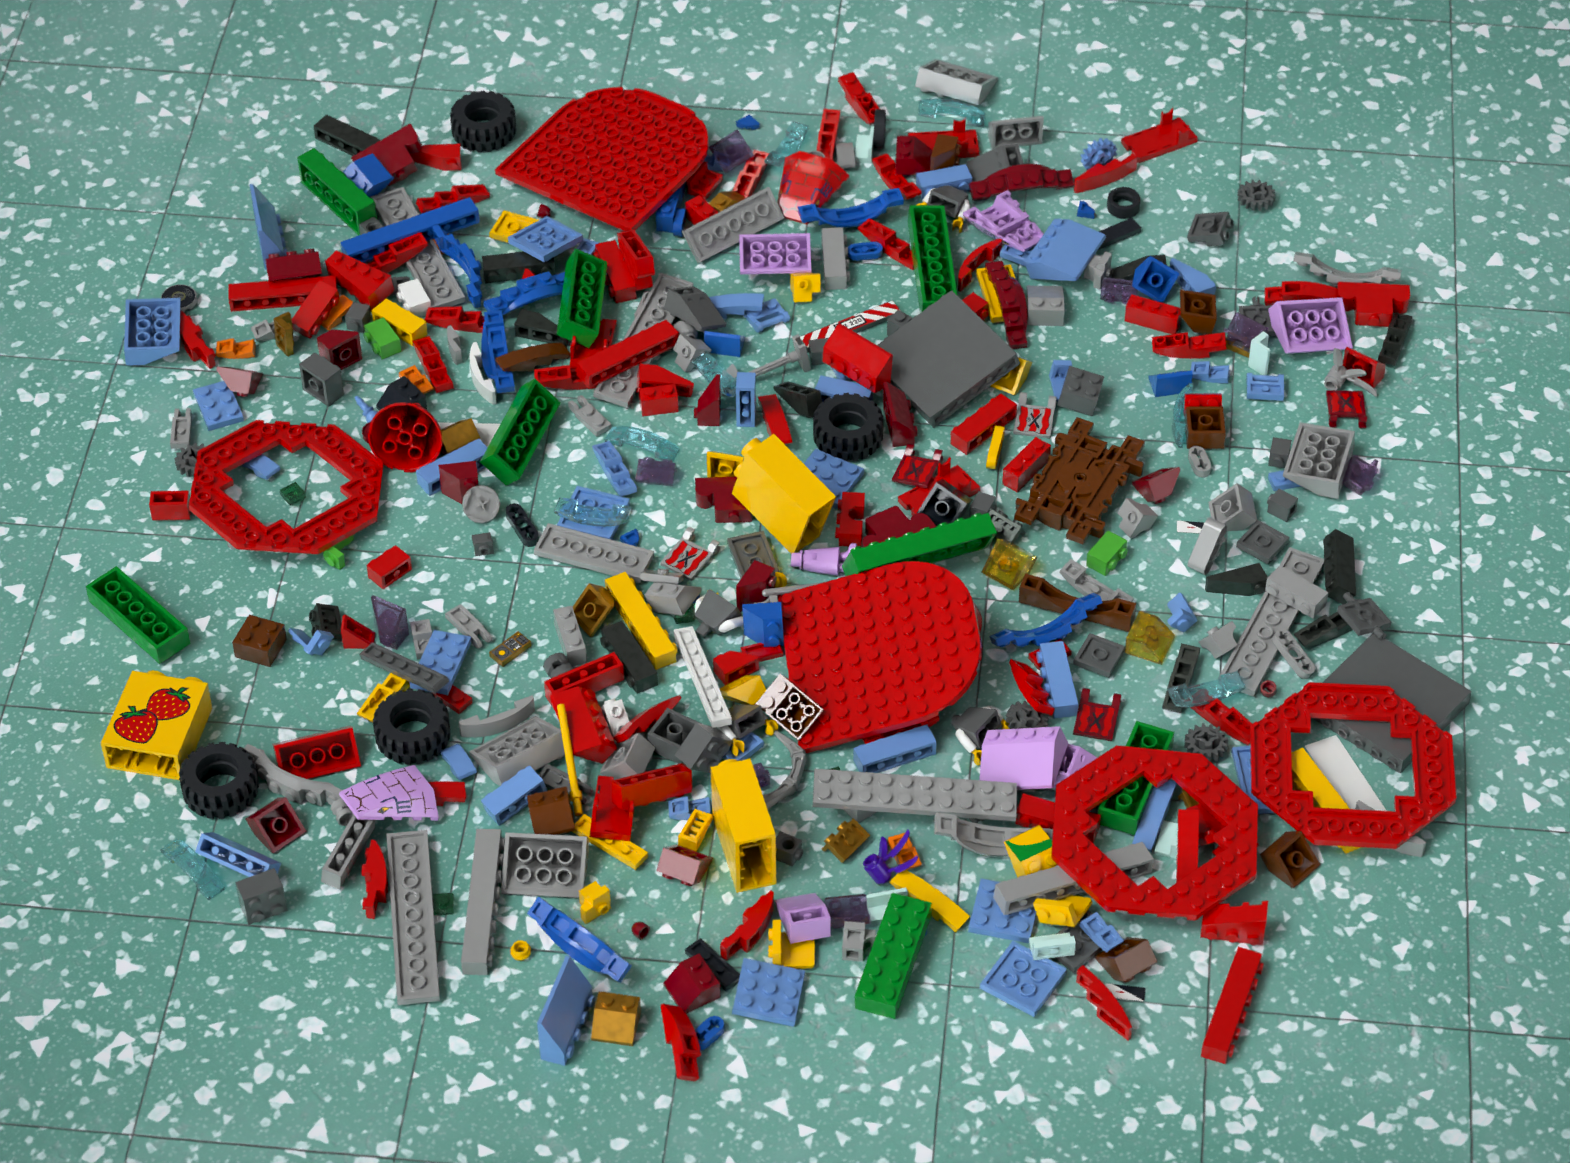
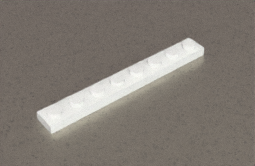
M693 626L674 629V637L712 728L731 725V715Z

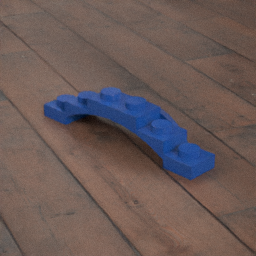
M895 188L884 190L880 196L849 208L824 209L816 207L815 204L798 206V214L802 223L818 221L819 225L829 224L836 227H856L863 224L869 218L874 220L880 214L887 213V207L903 205L904 199L900 189Z
M439 224L432 226L433 237L440 251L455 260L463 268L470 280V284L466 285L469 301L474 309L481 307L480 299L483 297L480 289L482 284L480 270H482L479 260H475L473 250L469 249L466 243L460 244L458 239L455 240L452 233L447 235L446 231L442 230Z
M545 272L517 280L515 287L501 290L500 296L484 300V307L487 312L502 310V314H508L537 300L562 295L565 272L553 276L550 272Z
M502 310L484 312L485 321L481 341L484 372L487 377L494 380L497 393L515 391L512 371H503L495 361L496 357L508 353Z
M1091 593L1076 599L1062 615L1041 627L1025 631L1003 629L989 636L991 643L999 647H1005L1011 641L1016 646L1024 647L1029 645L1031 641V643L1040 647L1041 643H1050L1054 639H1063L1067 637L1068 633L1072 632L1071 625H1077L1082 622V619L1087 618L1086 611L1094 610L1097 608V605L1103 603L1101 596Z
M538 896L527 912L566 954L583 966L600 974H608L620 983L632 967V964L623 959L607 943L580 923L575 922L561 910L556 909L543 898Z

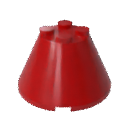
M399 402L387 405L376 413L370 423L368 440L372 452L385 466L391 469L404 470V472H416V470L435 461L442 447V432L433 415L419 403Z

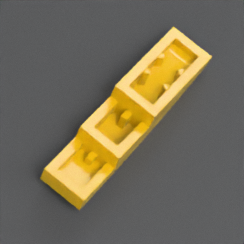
M390 673L383 684H377L357 712V715L373 723L374 712L379 708L378 705L383 700L386 701V697L389 695H395L397 691H407L410 687V682Z
M908 870L898 873L889 882L896 889L907 888L908 897L931 902L932 917L937 922L941 919L955 933L970 917L938 889Z

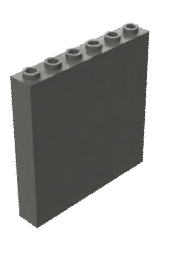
M952 290L877 345L893 355L890 384L905 392L906 399L910 400L911 406L933 428L1020 364L1017 353Z
M1375 633L1369 636L1322 682L1390 686L1395 690L1397 696L1408 700L1416 707L1415 710L1422 715L1426 714L1437 723L1436 726L1442 731L1469 704L1472 692L1387 639L1379 640ZM1313 718L1325 728H1329L1341 738L1348 740L1357 748L1364 750L1373 758L1380 760L1400 774L1412 762L1411 738L1390 737V722Z

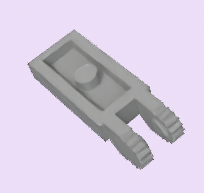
M582 395L577 397V401L582 408L579 409L573 400L568 402V406L575 414V417L596 437L612 429L611 423L590 403L588 404L586 398Z
M191 408L186 409L185 417H181L180 409H175L174 417L172 418L171 449L187 448V444L190 445L192 427Z
M461 604L445 613V618L465 636H471V643L476 648L482 647L480 639L476 636L478 634L481 635L485 642L489 643L492 641L490 633Z

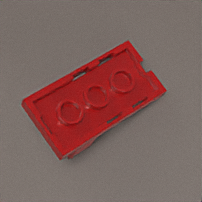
M1172 107L1168 113L1161 112L1159 125L1121 138V144L1127 151L1131 150V154L1138 157L1137 163L1139 164L1197 143L1198 137L1180 117L1173 119Z
M966 116L962 121H956L953 118V131L908 133V136H915L930 147L932 151L938 134L958 137V144L961 145L959 158H975L979 156L976 129L965 130Z
M602 319L600 321L599 334L590 348L576 343V336H573L570 347L571 360L569 365L571 370L577 369V362L612 345L617 320Z
M949 457L945 463L938 464V475L932 478L928 488L917 486L898 496V503L906 511L910 509L912 516L918 512L935 483L941 479H944L968 497H972L978 491L980 492V486L959 465L950 468L951 458Z
M598 775L592 809L590 837L630 841L635 808L634 800L630 802V810H621L612 803V780H614V777Z

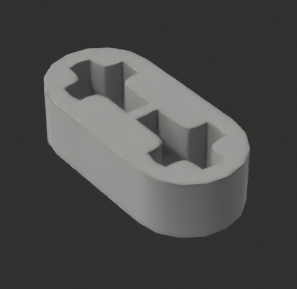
M1200 446L1191 447L1188 453V460L1195 475L1201 478L1209 476L1211 473V463L1206 451Z

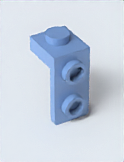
M1053 360L1049 378L1053 394L1056 396V402L1059 401L1068 368L1072 366L1071 360Z
M1178 593L1167 603L1173 615L1167 620L1171 627L1185 632L1198 621L1182 593Z
M290 628L288 630L293 636L292 639L304 647L303 650L310 655H323L334 638L327 631L317 630L313 637L310 638L301 629Z

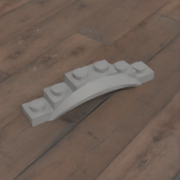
M1296 252L1293 262H1297V265L1300 266L1311 264L1310 272H1314L1313 274L1316 276L1327 274L1326 282H1330V285L1337 286L1338 282L1363 283V281H1367L1366 283L1381 284L1382 277H1386L1385 280L1396 282V279L1400 280L1402 273L1400 269L1383 267L1367 273L1344 272L1324 264L1314 254Z
M250 744L244 747L246 752L250 753L253 757V761H255L257 775L261 779L267 780L268 788L273 793H279L288 800L302 804L307 799L308 802L321 807L326 802L331 805L335 800L341 798L339 794L343 790L335 787L333 784L293 775L272 763L264 753V750Z
M936 813L934 823V835L951 837V840H956L964 848L987 856H1009L1004 841L1031 829L982 825L959 819L957 815ZM1042 828L1052 840L1053 829Z

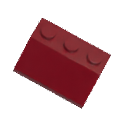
M314 248L305 249L304 253L297 254V251L286 252L285 256H279V253L269 254V258H265L269 281L322 274L319 252L315 251Z
M883 382V411L892 447L907 446V444L915 445V437L918 436L917 427L913 426L914 415L910 413V400L906 399L905 392L888 382Z

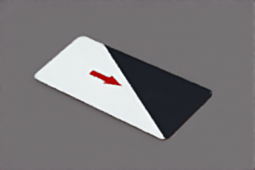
M1177 521V532L1200 533L1205 522Z
M1105 984L1116 999L1144 1001L1145 999L1144 987Z

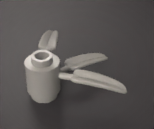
M1334 348L1333 363L1335 365L1332 366L1324 379L1325 387L1328 390L1336 391L1341 388L1347 379L1376 397L1377 392L1365 381L1357 378L1365 376L1367 373L1362 369L1347 370L1343 366L1342 352L1340 349Z

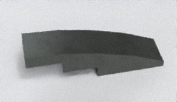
M1395 312L1383 341L1378 361L1396 365L1413 316Z
M1335 612L1329 617L1326 614L1294 633V636L1305 648H1309L1335 639L1353 629L1338 612Z
M1181 643L1162 709L1182 713L1200 654V647Z

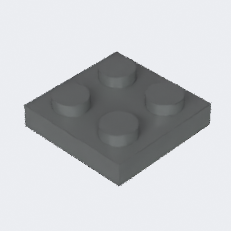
M1257 520L1237 541L1236 547L1269 564L1289 543L1290 537Z
M1089 633L1075 656L1073 665L1109 678L1124 654L1125 646Z

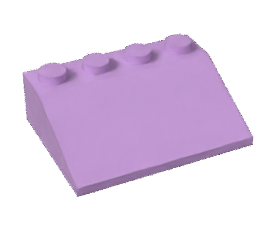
M810 233L739 235L740 274L811 273Z
M1342 298L1277 301L1268 309L1272 328L1286 354L1334 351V348L1345 350L1346 347L1353 349Z
M1061 727L987 730L982 744L979 780L1017 783V789L1053 788L1068 745Z

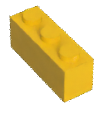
M387 298L372 310L373 321L384 317L397 336L413 346V340L424 338L428 335L427 324L424 319L417 317L409 310H405Z

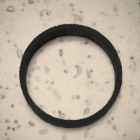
M875 109L874 147L884 148L886 110Z

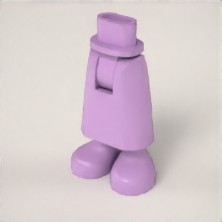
M851 543L846 552H840V547L804 550V553L803 550H800V553H792L791 567H799L800 570L838 576L839 572L844 573L842 569L843 563L840 562L845 561L850 550L857 547V543Z

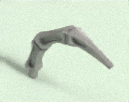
M777 730L774 731V735L788 748L792 759V769L789 776L786 777L777 789L769 794H763L767 810L784 798L794 795L795 791L799 789L802 773L807 761L804 749Z

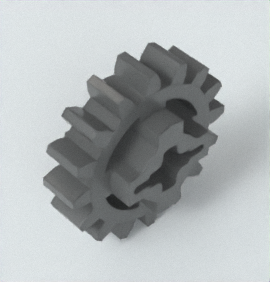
M1251 180V183L1245 181V185H1240L1237 196L1238 201H1241V206L1246 205V209L1252 208V211H1255L1256 208L1262 211V208L1268 209V205L1273 206L1276 194L1275 189H1272V185L1267 186V182L1261 183V180H1258V182Z
M194 443L193 446L187 444L186 449L181 447V452L176 453L177 471L180 470L181 475L186 473L187 477L194 476L197 453L200 449L204 448L203 443L200 446H197V443Z
M1017 701L1015 705L1012 704L1006 713V723H1010L1009 729L1048 727L1049 724L1047 722L1049 718L1044 717L1045 713L1036 711L1026 701H1023L1022 704Z
M1202 723V727L1194 725V730H1188V734L1185 735L1184 748H1187L1189 753L1203 754L1209 761L1212 758L1218 761V756L1223 757L1224 752H1227L1228 738L1225 737V732H1220V727L1214 729L1213 724L1206 727Z

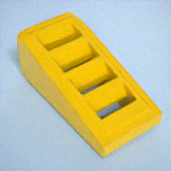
M694 809L678 836V845L697 852L710 826L713 815Z

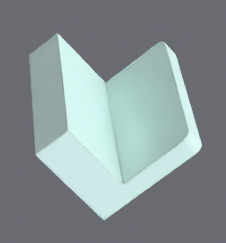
M871 126L870 135H857L855 163H872L874 126Z
M1264 331L1251 340L1248 366L1261 375H1267L1270 349L1267 347L1269 335Z
M1163 821L1154 850L1155 854L1176 859L1178 823Z
M907 888L873 893L866 896V910L871 926L881 924L891 893L908 896Z
M1070 933L1029 938L1033 960L1075 955L1076 942L1074 936H1070Z

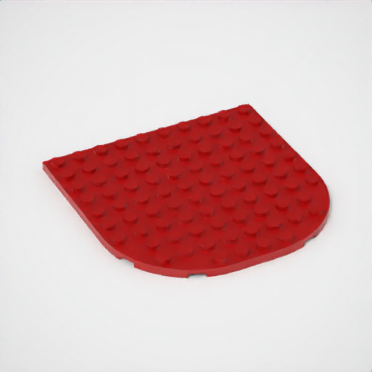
M623 87L603 88L585 93V97L578 100L572 99L563 105L495 169V174L623 231L633 229L636 231L702 165L708 152V133L705 124L696 116L695 112L682 104L639 88L634 90H624Z
M898 562L863 571L857 575L852 574L798 589L784 595H777L778 602H781L783 639L789 680L824 709L822 714L798 741V745L804 749L806 754L915 725L939 715L938 712L947 706H953L969 689L977 675L976 670L982 657V643L974 602L965 584L955 574L943 567L927 562Z

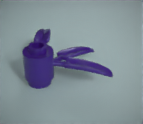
M907 829L901 840L889 853L887 840L881 836L878 856L871 854L863 861L864 870L876 884L887 883L891 879L893 871L900 873L910 868L917 861L918 855L893 868H890L885 863L890 857H895L903 848L910 835L909 829Z

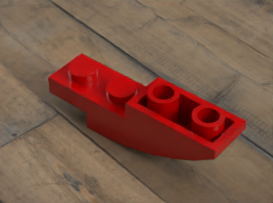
M854 72L839 76L838 82L844 90L845 99L851 108L865 123L869 125L874 124L875 109H879L871 94L866 93Z
M1282 281V286L1265 288V306L1273 305L1277 301L1338 298V288L1315 282Z
M181 310L180 336L185 351L193 362L201 359L209 369L215 367L216 354L212 348L209 349L206 346L205 341L202 339L203 331L201 327L195 325L191 317Z
M1188 332L1152 337L1153 353L1173 358H1210L1209 352L1227 350L1225 332L1189 337Z
M371 840L370 848H366L365 852L366 864L362 865V876H365L366 893H368L367 898H363L362 909L366 911L367 918L375 919L378 902L387 903L388 879L382 851L376 840Z
M772 890L766 895H762L752 907H748L743 913V924H740L729 937H725L722 940L720 956L724 960L730 959L740 949L748 953L760 940L773 914L774 892Z
M661 1004L666 1044L672 1045L677 1079L695 1082L699 1079L696 1059L701 1056V1051L694 1027L681 1007Z

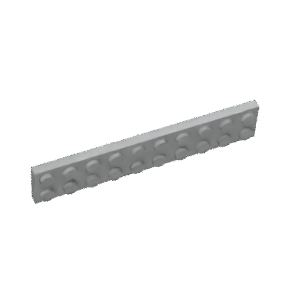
M403 187L371 197L376 203L375 210L384 226L419 215ZM433 239L427 241V247L405 262L412 277L418 279L430 299L431 307H451L466 302L465 295Z
M660 273L623 340L664 320H667L673 326L677 317L671 316L670 312L664 310L668 289L693 286V283ZM655 357L640 364L651 365ZM639 364L599 383L593 397L628 408L637 392Z
M1289 547L1280 565L1314 584L1324 566V559ZM1265 591L1237 646L1218 678V684L1254 697L1279 651L1272 642L1273 635L1281 628L1289 631L1300 611Z
M815 769L813 807L935 816L936 813L957 815L960 818L1016 821L1017 783Z
M427 830L387 834L397 1003L398 1005L440 1001Z

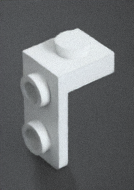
M615 699L607 700L601 707L603 716L606 715L613 737L629 722L622 699L617 701Z

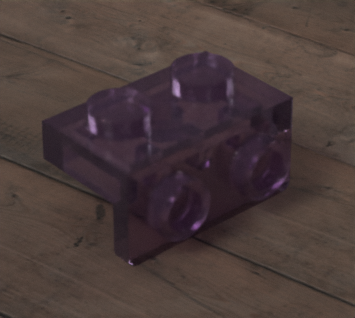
M1103 277L1100 300L1109 303L1117 301L1127 304L1131 294L1137 296L1138 290L1132 287V280Z
M1235 312L1229 327L1224 328L1223 331L1228 334V338L1235 341L1239 339L1243 341L1242 345L1250 348L1251 340L1263 331L1266 333L1268 327L1239 312Z
M1353 455L1350 458L1342 485L1360 496L1366 490L1369 491L1374 484V481H1372L1373 477L1378 472V460L1375 459L1369 464Z
M865 894L825 898V905L831 918V927L842 928L845 921L870 924Z

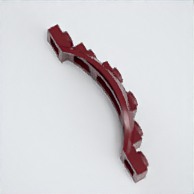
M1039 164L1010 166L991 174L983 181L970 182L969 184L972 201L989 199L1007 190L1009 192L1036 188H1056L1057 190L1074 186L1071 169L1056 171V169Z
M1003 261L985 263L988 280L993 284L1001 308L1008 346L1013 350L1027 348L1028 343L1025 336L1027 329V304L1023 289L1015 278L1009 276Z

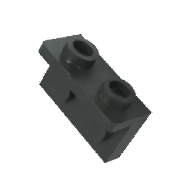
M990 510L989 515L997 532L994 538L1011 548L1020 534L1022 536L1025 535V531L1022 528L1023 525L1015 519L1013 521L1007 519L1008 516L1002 511Z
M316 603L314 609L309 613L312 636L317 630L330 632L334 636L333 639L341 640L342 623L338 606Z

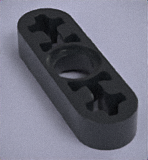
M516 503L508 505L506 507V518L523 545L527 547L536 546L539 541L538 531L521 505ZM520 523L527 524L525 527H518L517 525Z

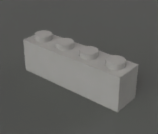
M843 227L822 228L825 290L846 289L847 282H850V271H846L849 269V259H845V257H848V247H844V245H847V235H843Z
M353 814L322 868L321 882L340 890L373 832L375 820H358Z

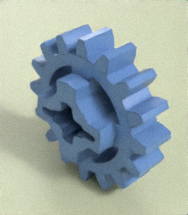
M1100 138L1098 142L1093 140L1092 144H1088L1087 149H1083L1084 154H1081L1082 159L1080 161L1086 170H1089L1098 163L1105 166L1114 160V156H1117L1115 152L1117 148L1112 140H1108V138H1105L1104 141Z

